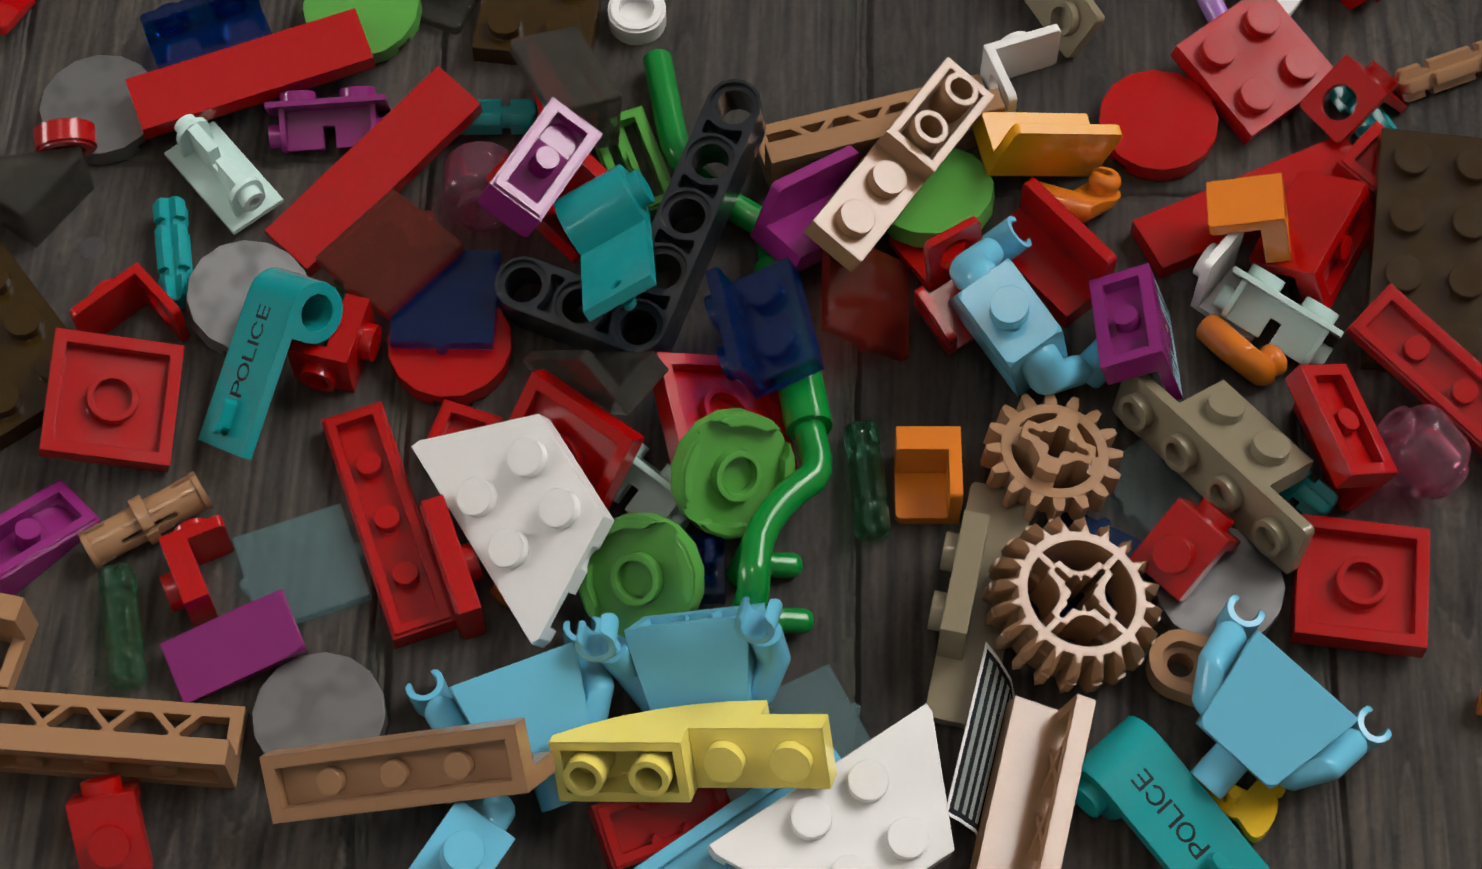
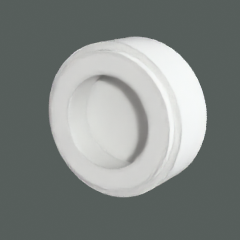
M664 0L609 1V28L611 33L621 42L629 45H645L655 41L664 32L667 22Z

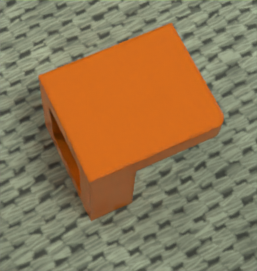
M1282 173L1206 182L1210 234L1224 235L1261 230L1266 263L1291 261L1288 212Z
M896 426L893 452L896 522L899 524H959L963 503L961 426Z

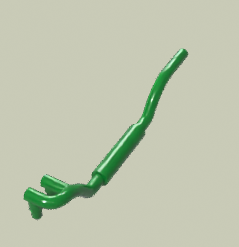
M654 49L643 57V66L659 145L672 171L675 172L689 137L685 127L672 56L667 50ZM707 165L698 173L703 178L711 179L718 177ZM740 193L728 221L751 235L762 206ZM755 242L758 261L753 267V275L785 432L789 439L796 441L800 468L780 482L760 503L749 520L743 538L726 570V576L728 581L737 587L731 606H739L743 597H749L750 605L765 603V609H767L770 579L795 578L802 572V559L799 555L789 552H773V548L781 529L789 518L803 504L822 492L831 477L832 456L827 435L832 430L833 422L801 273L798 272L792 275ZM782 608L778 622L784 634H806L812 630L814 619L812 612L806 608Z

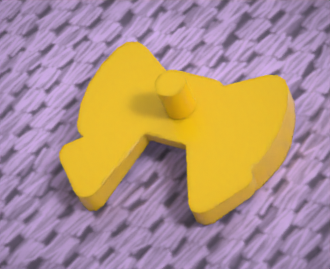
M1197 780L1225 815L1237 822L1246 838L1252 843L1259 842L1269 832L1277 814V798H1281L1285 793V788L1278 784L1269 789L1257 780L1248 790L1234 785L1220 800Z

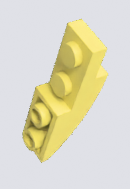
M767 700L691 704L623 715L554 734L548 742L549 749L553 751L556 765V772L554 774L560 801L691 802L697 788L831 789L837 775L828 714H769Z

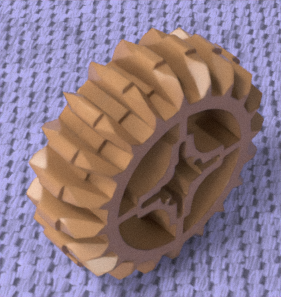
M1059 516L1055 519H1050L1043 529L1034 523L1025 528L1020 538L1010 539L1001 550V558H997L989 568L988 577L992 582L984 589L982 600L994 607L986 614L984 625L1003 629V632L995 640V649L1013 648L1017 655L1013 658L1012 670L1021 669L1026 664L1035 668L1033 674L1034 686L1044 684L1050 676L1055 677L1060 694L1069 692L1076 683L1079 684L1085 694L1095 692L1102 682L1108 687L1116 685L1125 677V672L1134 671L1144 661V651H1148L1155 643L1158 633L1153 627L1160 621L1163 610L1150 602L1158 595L1160 585L1142 581L1141 577L1145 574L1149 561L1133 563L1127 555L1130 553L1132 540L1122 542L1118 546L1109 541L1110 525L1100 527L1095 534L1089 533L1085 517L1079 520L1076 519L1069 528L1066 527ZM1069 567H1073V568L1078 569V570H1080V571L1072 570V569H1070ZM1079 593H1084V598L1076 606L1077 610L1073 608L1065 617L1059 616V613L1068 604L1066 600L1071 602ZM1105 593L1107 594V596H1108V598H1109V600H1110V602H1111V604H1112V607H1111V606L1109 605V603L1107 602L1106 597H1105ZM1030 600H1032L1033 603L1037 606L1040 613V620L1034 613ZM1061 638L1072 639L1081 646L1068 643Z

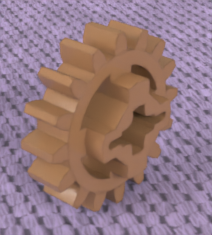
M1028 394L1022 395L1016 410L1005 404L1000 410L996 423L991 422L983 442L986 446L980 459L981 466L991 468L986 484L989 489L1001 487L1006 489L1001 503L1005 508L1013 506L1017 502L1025 505L1024 519L1029 522L1035 517L1037 511L1045 512L1048 521L1058 516L1061 518L1062 513L1066 512L1073 521L1085 517L1088 508L1099 513L1103 509L1109 494H1113L1121 474L1117 470L1123 459V451L1111 448L1117 435L1114 428L1099 430L1096 425L1102 413L1097 409L1086 415L1078 412L1079 398L1073 396L1066 406L1057 405V399L1054 394L1045 395L1040 405H1036L1035 401Z

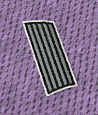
M987 642L985 643L947 802L949 816L975 832L976 835L979 829L1006 706L1015 695L1010 675Z

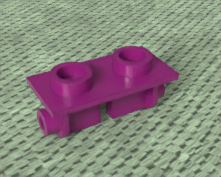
M371 86L345 87L339 90L340 97L316 98L315 92L309 90L282 92L279 94L280 101L264 102V108L271 118L279 119V125L268 126L270 148L282 149L283 154L326 151L325 129L335 128L337 149H351L384 118L379 117L378 111H391V104L386 94H376L375 88Z

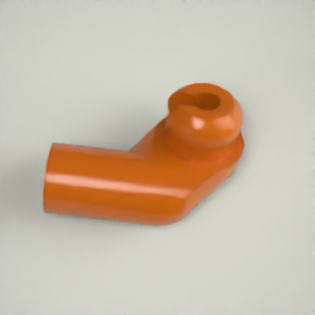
M1108 167L1093 169L1088 183L1075 190L1039 181L1082 223L1114 208L1121 197V193L1118 190L1121 186V176L1117 171Z
M1211 314L1203 319L1196 330V336L1199 341L1253 385H1272L1275 383V377L1281 376L1287 370V358L1278 346L1266 344L1258 350L1217 314Z

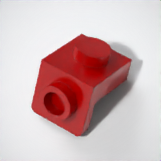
M345 294L342 303L343 313L341 322L336 332L330 336L326 347L291 340L287 355L293 375L297 380L301 381L305 386L321 392H331L334 389L355 393L365 362H373L376 359L382 339V327L375 322L370 299Z
M1178 498L1130 556V560L1133 562L1149 561L1145 573L1178 601H1185L1226 551L1233 552L1241 541L1228 531L1235 523L1234 520L1210 500L1203 498L1197 505L1191 500Z
M215 515L207 519H189L175 527L171 533L158 537L171 572L159 576L173 613L186 608L194 628L218 617L199 566L234 551L221 515Z
M113 773L81 782V792L73 794L65 805L79 869H152L154 862L139 800L142 794L140 780L122 782L120 773Z

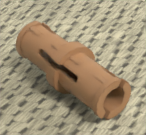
M192 471L182 479L144 499L140 495L129 499L128 503L130 506L77 534L97 569L104 567L103 565L148 541L152 545L159 542L158 537H161L162 533L205 510L213 508V505L195 472Z

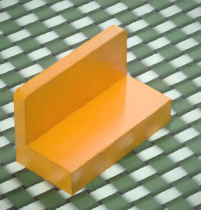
M982 112L971 126L987 176L1089 177L1093 169L1101 167L1123 138L1119 125L1090 124L1085 113Z

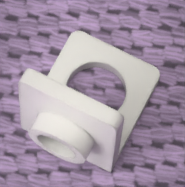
M1057 24L1029 32L1016 31L999 41L983 46L980 76L987 90L998 88L999 85L1005 112H1016L1017 94L1009 78L1052 66L1057 62L1061 39V30Z
M1244 232L1227 234L1219 245L1216 243L1210 244L1200 256L1193 269V274L1198 277V281L1190 306L1206 317L1211 314L1221 315L1222 310L1212 304L1223 286L1228 284L1237 289L1242 281L1233 275L1232 271L1235 267ZM1224 319L1249 342L1253 341L1254 335L1228 319Z

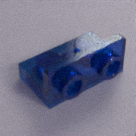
M183 0L177 3L164 4L156 10L140 16L144 34L157 69L272 34L261 8L260 0Z
M788 257L733 282L730 281L718 266L706 271L711 294L704 298V303L713 325L720 331L723 345L716 348L717 357L723 372L731 382L739 380L755 399H758L824 370L799 271Z

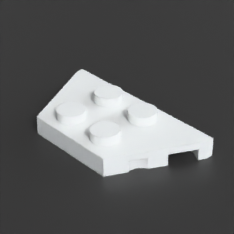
M540 414L416 442L411 447L439 493L443 494L448 508L531 644L544 648L551 642L556 633L550 626L568 592L576 595L588 572V561L591 555L600 549L614 523L613 517L551 420Z
M926 703L837 761V775L831 789H794L711 843L708 847V853L718 863L724 866L728 863L737 869H932L950 857L955 850L932 710Z

